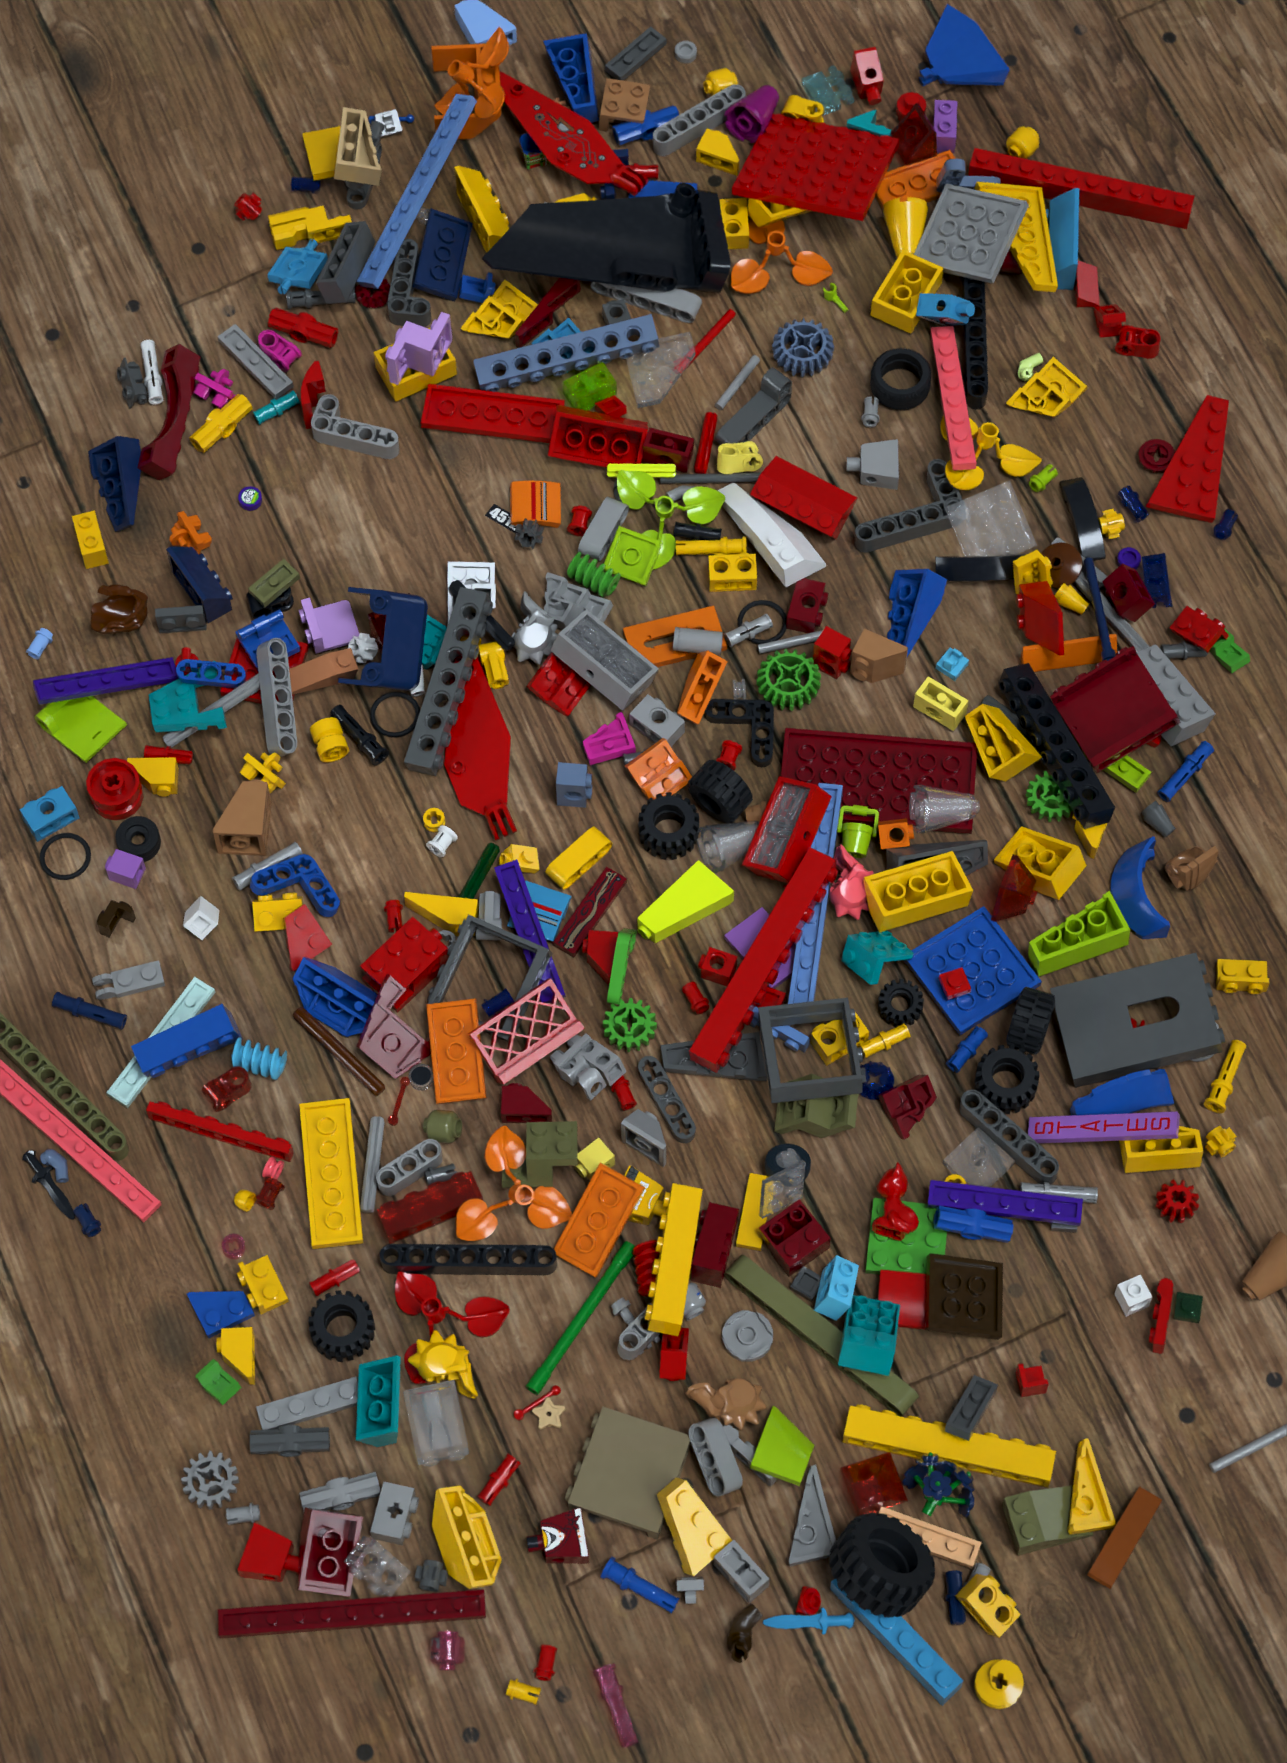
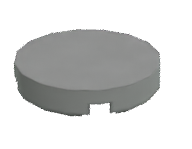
M742 1310L734 1313L726 1320L722 1330V1343L725 1350L733 1358L742 1362H753L761 1359L769 1352L773 1343V1329L769 1320L762 1314Z

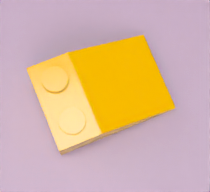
M1022 826L994 859L995 864L1037 892L1060 900L1087 866L1079 846Z

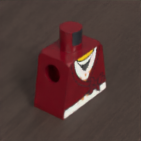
M581 1508L541 1520L542 1534L526 1537L528 1551L544 1550L546 1563H589Z

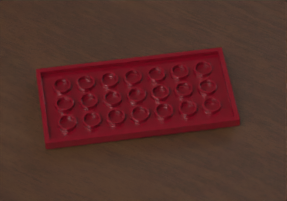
M785 728L781 777L816 784L817 786L819 783L843 785L841 807L853 805L868 806L869 809H875L879 812L878 822L907 818L908 825L913 824V829L972 834L977 761L976 743ZM844 812L842 824L861 823L874 826L875 816L855 815Z

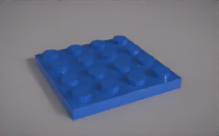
M985 906L911 950L914 953L912 959L904 960L959 1035H962L1018 1000L1025 986L1036 989L1042 982ZM963 967L971 986V993L947 1000L939 981V975Z

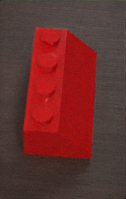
M556 405L548 456L607 467L608 464H641L643 445L648 432V423Z
M775 456L762 471L750 493L751 496L834 539H837L858 497L778 456Z

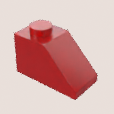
M589 930L588 939H583L582 953L587 954V963L609 985L618 932Z
M681 1328L678 1336L663 1334L659 1378H665L669 1381L685 1380L689 1328Z

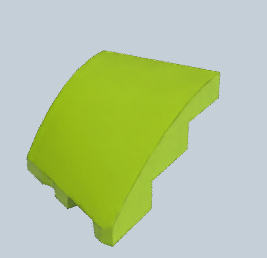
M773 1406L750 1469L800 1486L814 1444L777 1407Z

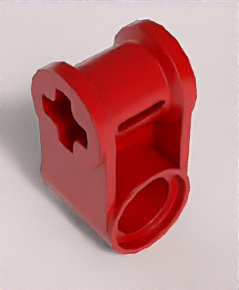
M1124 325L1119 328V341L1115 345V351L1118 354L1152 359L1158 355L1161 341L1159 332L1153 329L1138 328L1130 325Z

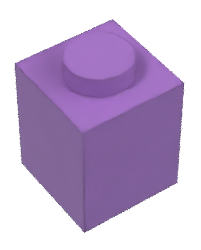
M118 849L115 850L113 856L108 857L105 864L109 880L134 889L137 888L146 869L143 858Z

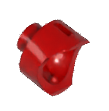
M915 92L902 94L898 98L896 105V114L900 123L908 127H915L920 124L926 114V100Z

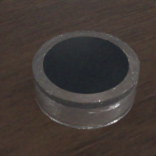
M425 1064L413 1066L409 1071L411 1086L416 1090L430 1088L434 1082L432 1069Z

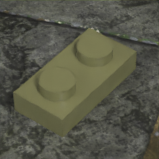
M283 559L248 588L249 593L266 607L299 580L300 574Z

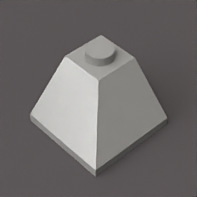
M637 1109L621 1122V1141L664 1168L666 1165V1143L660 1123L652 1113L648 1111L644 1113Z

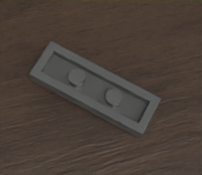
M649 27L605 65V71L616 80L624 81L667 44V39L654 28Z
M974 1375L947 1421L945 1432L969 1441L996 1394L998 1384Z

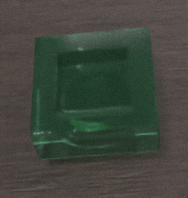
M1177 1292L1173 1319L1199 1323L1203 1296Z

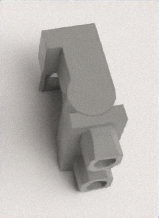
M576 1034L568 1040L569 1049L565 1053L561 1050H556L550 1056L560 1077L571 1086L579 1082L590 1101L607 1086L606 1084L612 1086L626 1073L620 1057L597 1041L592 1040L587 1034L582 1037ZM599 1082L597 1090L591 1093L592 1086Z

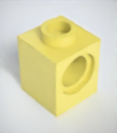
M597 1138L578 1153V1166H575V1169L582 1178L587 1177L589 1180L594 1175L599 1163H603L610 1168L615 1165V1155L600 1138Z

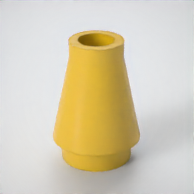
M1063 583L1055 594V598L1060 606L1075 611L1080 615L1089 606V603L1071 585L1068 586Z

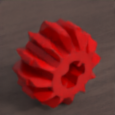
M1174 1179L1170 1181V1186L1164 1183L1161 1186V1191L1156 1194V1198L1159 1200L1156 1202V1208L1163 1209L1160 1214L1161 1217L1169 1215L1170 1223L1174 1221L1175 1217L1178 1218L1180 1223L1184 1222L1185 1217L1191 1219L1194 1215L1193 1211H1197L1199 1204L1196 1202L1199 1199V1195L1192 1193L1194 1190L1193 1185L1186 1188L1184 1180H1181L1180 1185H1177Z

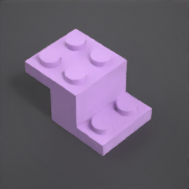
M441 312L438 319H434L430 329L409 321L405 322L403 328L398 329L395 343L393 346H389L385 355L390 383L399 385L408 367L434 376L452 342L449 314Z

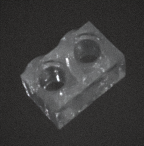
M366 1536L361 1538L344 1560L351 1567L349 1572L359 1580H362V1578L369 1583L367 1588L379 1597L381 1594L392 1597L411 1572L374 1538ZM369 1554V1563L364 1567L363 1559ZM387 1571L388 1579L383 1583L382 1575Z

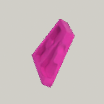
M623 712L616 714V719L609 725L604 724L595 734L590 735L583 741V748L590 765L622 757L625 753H636V747Z

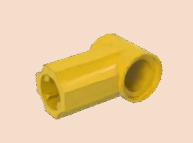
M496 641L479 644V657L481 665H484L490 688H503L509 684L507 669L504 663V649Z

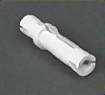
M144 340L140 343L145 370L144 385L148 390L149 403L157 405L163 402L161 389L163 381L159 375L155 342L153 340ZM149 358H151L152 367H150Z

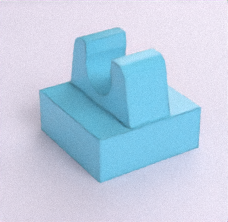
M949 648L937 662L935 669L956 681L969 665V659L964 657L963 653L957 649Z

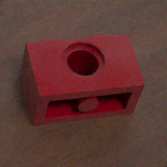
M649 427L643 445L642 462L649 464H675L677 471L687 473L693 457L694 438Z
M1123 563L1102 581L1106 588V595L1113 601L1116 606L1115 612L1122 619L1126 618L1136 622L1155 605L1137 570Z
M805 578L796 582L787 615V629L812 633L815 632L816 626H821L823 613L820 612L821 606L826 607L829 593L825 592L826 583ZM804 605H811L813 607L806 608Z

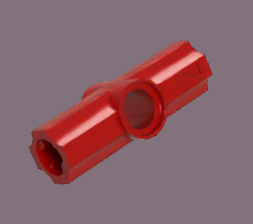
M275 307L269 315L268 327L288 333L294 340L300 343H306L309 340L331 348L332 346L334 347L337 341L338 328L318 322L308 313L300 312L297 315Z

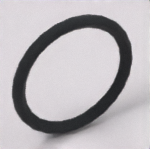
M753 601L741 610L738 617V627L742 626L745 613L757 605L771 606L782 616V629L775 637L766 640L747 639L752 643L763 644L776 641L786 632V613L778 604L772 601Z
M388 692L377 698L373 703L370 711V720L373 727L379 733L388 737H401L415 729L420 707L416 700L406 693ZM397 696L405 698L413 704L416 715L414 722L409 728L401 732H389L377 724L375 710L384 699Z
M57 834L43 845L40 851V864L42 869L52 878L58 880L73 879L87 869L91 860V850L88 843L76 834ZM62 838H72L79 841L86 851V860L83 866L78 871L68 875H59L52 872L45 863L47 848L54 841Z

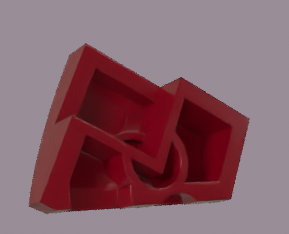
M917 1075L878 1095L891 1124L901 1139H906L910 1136L909 1131L916 1122L921 1121L925 1110L937 1099L928 1075Z

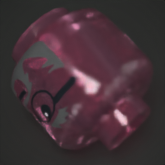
M437 1632V1636L432 1637L430 1641V1661L433 1664L439 1665V1670H455V1665L462 1664L465 1661V1639L459 1636V1632Z

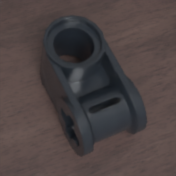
M290 587L266 607L249 592L246 594L251 615L254 619L262 615L267 616L279 609L281 612L288 611L294 604Z

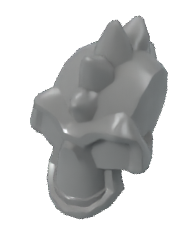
M524 591L520 608L526 618L523 620L524 624H519L518 627L520 629L516 630L517 633L512 634V638L515 640L514 648L516 649L518 662L531 659L540 665L543 654L549 656L551 653L550 650L558 635L555 632L558 625L553 623L554 617H550Z

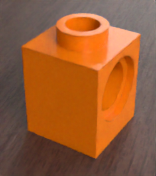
M907 818L878 822L881 849L910 846V839H914L913 824L908 825ZM893 828H900L904 834L900 839H893L889 833Z

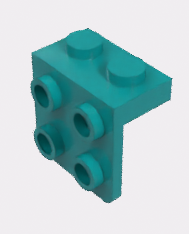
M887 930L880 933L879 931L860 932L859 934L848 935L841 961L868 984L873 985L878 984L884 962L912 959L914 953L907 948L906 944L897 940Z

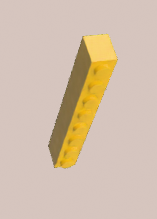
M861 1404L850 1406L843 1443L914 1459H921L923 1454L931 1452L938 1454L939 1458L954 1463L958 1468H966L968 1471L1045 1488L1049 1487L1056 1451L1051 1450L1047 1445H1027L1023 1440L1016 1438L1004 1440L993 1433H984V1435L973 1433L968 1441L945 1432L946 1424L943 1422L934 1421L927 1423L916 1416L904 1418L896 1416L895 1412L889 1410L877 1412Z

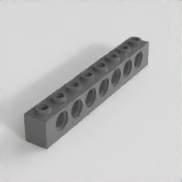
M464 587L459 589L404 760L405 765L410 771L436 776L438 769H441L443 766V753L445 747H448L451 741L450 731L452 725H455L458 719L457 709L459 703H462L465 697L464 687L466 681H469L472 675L471 665L473 659H476L479 653L478 643L480 637L483 638L485 635V621L487 616H490L492 613L493 602L487 592ZM476 613L473 619H466L468 615ZM469 635L467 640L459 641L462 636ZM456 657H462L460 662L452 663ZM449 679H455L453 684L445 685ZM448 700L447 705L438 707L440 702ZM441 722L439 728L431 729L433 724ZM434 744L432 750L424 751L426 746Z

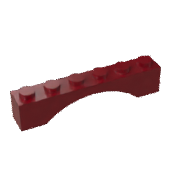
M181 344L165 350L161 372L167 391L166 418L158 436L150 444L142 448L137 467L159 481L173 475L176 470V460L181 449L180 443L186 428V417L190 411V400L195 390V376L199 372L200 356Z

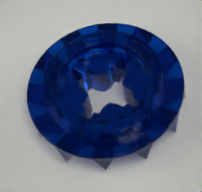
M870 1061L867 1064H861L860 1068H865L867 1080L866 1083H862V1093L860 1094L863 1097L878 1100L879 1094L893 1088L894 1076L890 1067L883 1065L882 1062ZM869 1074L874 1077L881 1075L879 1078L880 1085L875 1082L868 1084L870 1081Z

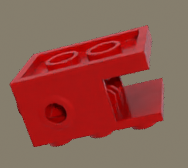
M412 917L360 965V968L366 973L362 980L377 995L387 974L391 975L407 990L392 1006L398 1013L437 976L441 965H446L449 955H447L448 947L441 942L443 937L435 928L429 931Z

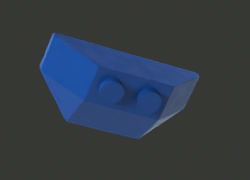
M303 957L293 977V981L297 986L304 1009L313 1017L345 1037L362 1033L377 998L376 992L336 967Z

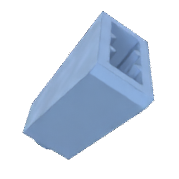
M464 0L455 5L456 20L469 44L487 43L498 27L503 29L509 45L517 42L515 25L481 1Z

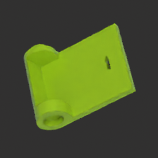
M93 696L48 703L34 716L36 722L43 730L85 763L127 726L124 720Z

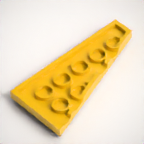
M976 182L975 190L1027 201L1028 209L1009 249L1034 291L1056 292L1058 283L1042 187Z

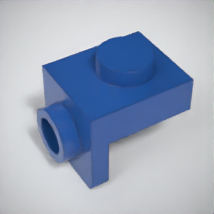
M488 272L485 280L462 275L459 298L484 303L489 295H493L495 290V282H492L493 273Z

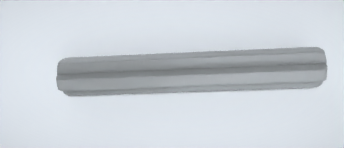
M376 1116L371 1118L360 1204L361 1212L373 1213L375 1208L376 1174L379 1171L384 1131V1118Z

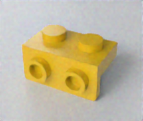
M1035 550L1013 561L1016 594H1019L1020 584L1048 581L1051 588L1053 584L1050 575L1052 565L1048 557H1043L1038 550Z
M295 892L283 893L282 898H273L272 894L258 895V899L252 902L254 930H283V918L303 905V896H297Z

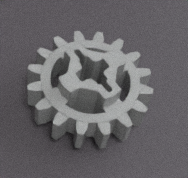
M209 1451L208 1457L205 1458L199 1453V1460L196 1462L190 1459L192 1467H184L183 1469L184 1473L188 1476L181 1478L182 1484L187 1485L183 1488L185 1494H190L188 1499L191 1503L197 1500L198 1508H201L204 1503L207 1504L209 1510H212L214 1503H217L221 1508L222 1500L231 1501L230 1492L237 1493V1488L233 1485L239 1483L238 1476H233L238 1472L236 1466L230 1467L232 1465L230 1458L223 1461V1453H219L217 1457H214L212 1451ZM222 1468H223V1469L226 1471V1473H227V1476H228V1479H227V1480H225L224 1477H221V1476H220L221 1473H222V1471H221ZM213 1476L215 1478V1482L210 1481L209 1484H207L205 1480H210ZM193 1480L200 1484L199 1492L194 1489Z

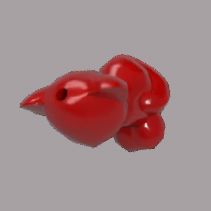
M898 1162L895 1168L887 1170L878 1182L877 1191L886 1200L884 1202V1215L874 1220L872 1231L878 1235L901 1241L906 1234L912 1233L917 1229L919 1220L916 1212L901 1202L900 1198L907 1191L908 1178Z

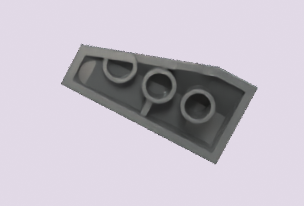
M987 840L913 844L906 847L886 849L887 870L953 851L967 876L988 865Z

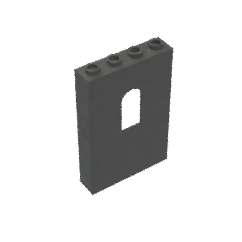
M1197 953L1050 988L1051 994L1055 995L1054 1007L1075 1088L1142 1070L1159 1068L1222 1052L1221 1043H1225L1222 1028L1217 1029L1215 1021L1219 1020L1216 1005L1211 1006L1209 998L1213 997L1210 983L1204 982L1203 975H1206L1207 972L1204 961L1198 960ZM1164 997H1171L1178 1002L1180 1009L1174 1018L1133 1028L1127 1006Z

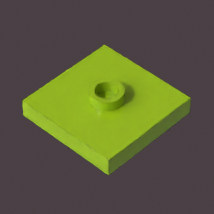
M619 526L604 564L606 566L604 571L606 572L609 568H612L613 575L619 572L621 578L646 587L663 542Z

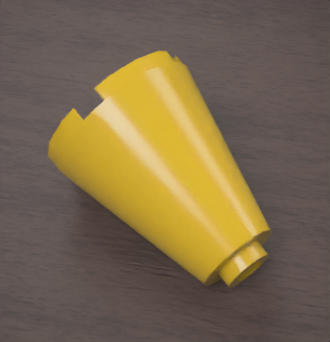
M907 197V201L900 202V198H896L883 205V214L896 258L899 257L902 250L911 254L915 253L926 223L928 207L925 200Z

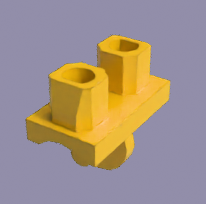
M264 752L260 756L264 761L263 764L249 753L243 757L247 762L240 773L248 780L255 779L260 772L264 775L261 780L268 783L270 793L277 786L281 789L286 783L272 772L273 769L277 772L282 770V766L279 764L280 755L275 752L268 755Z

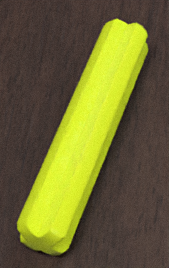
M608 464L607 476L609 478H617L620 470L641 471L649 474L652 478H674L676 476L675 464Z

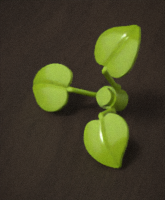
M620 470L618 472L617 490L621 501L629 505V508L633 510L641 509L645 502L655 504L656 514L660 517L659 532L647 530L642 533L663 542L653 570L666 565L675 554L676 541L674 536L668 533L663 534L664 521L673 515L674 509L687 511L690 521L704 525L717 517L725 502V495L708 487H693L687 490L683 495L685 506L674 503L668 496H661L658 499L650 500L655 495L656 483L649 474L641 471Z

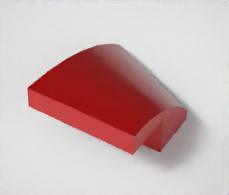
M319 360L314 361L310 366L301 386V403L306 429L312 428V408L317 406V394L326 392Z

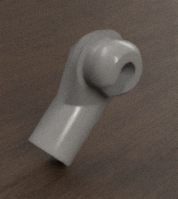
M682 485L666 492V496L675 502L683 498L687 490L696 486Z

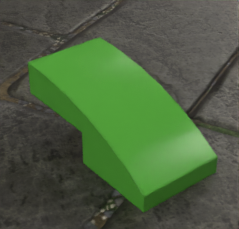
M1224 628L1229 637L1226 640L1220 637L1210 649V652L1230 673H1233L1250 662V655L1234 643V636Z

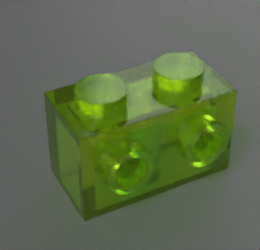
M601 362L564 380L563 394L573 408L588 411L594 407L596 402L617 395V382L604 362Z

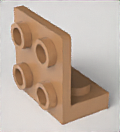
M606 78L600 111L599 130L608 131L609 123H613L614 119L644 123L650 85Z

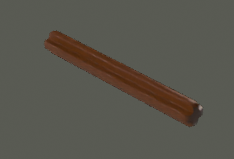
M299 1007L294 1011V1019L375 1096H379L385 1090V1085L306 1009Z

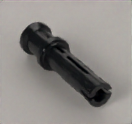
M341 704L331 710L330 716L339 720L341 727L356 741L358 750L364 752L370 758L372 765L377 766L388 757L389 750L386 747H382L376 741L374 734L367 733Z

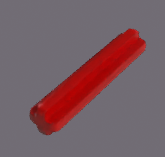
M707 412L705 414L694 471L697 474L707 473L718 415L715 412Z

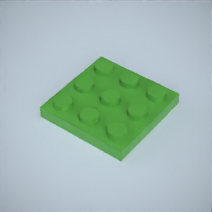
M873 1198L865 1273L880 1275V1270L926 1274L927 1255L930 1253L945 1255L947 1231L934 1228L933 1219L936 1208L927 1207V1204L901 1201L916 1212L919 1225L914 1232L906 1234L903 1240L897 1241L872 1231L874 1220L884 1215V1202L886 1200Z

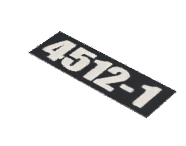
M493 504L485 516L510 531L517 533L515 531L516 525H511V513Z

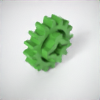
M1044 771L1043 777L1038 774L1035 775L1034 781L1029 782V789L1026 791V797H1028L1026 804L1027 806H1032L1031 813L1039 812V819L1047 816L1048 822L1052 821V817H1056L1058 822H1060L1062 815L1069 818L1073 810L1069 803L1065 802L1062 791L1058 784L1053 781L1052 775H1049L1047 771ZM1038 790L1040 791V793H1039V794H1040V798H1039V799L1037 798V795H1036V793H1037Z
M629 998L628 1003H624L621 999L620 1006L617 1007L611 1004L612 1012H605L607 1020H603V1028H606L604 1036H610L609 1044L612 1045L616 1042L618 1050L626 1046L627 1052H630L631 1047L635 1046L637 1051H639L640 1044L643 1043L645 1046H648V1038L654 1039L655 1032L653 1030L657 1029V1022H654L656 1015L655 1013H650L651 1007L649 1005L644 1008L642 1007V1000L634 1004L632 998ZM631 1018L632 1027L629 1032L627 1025Z

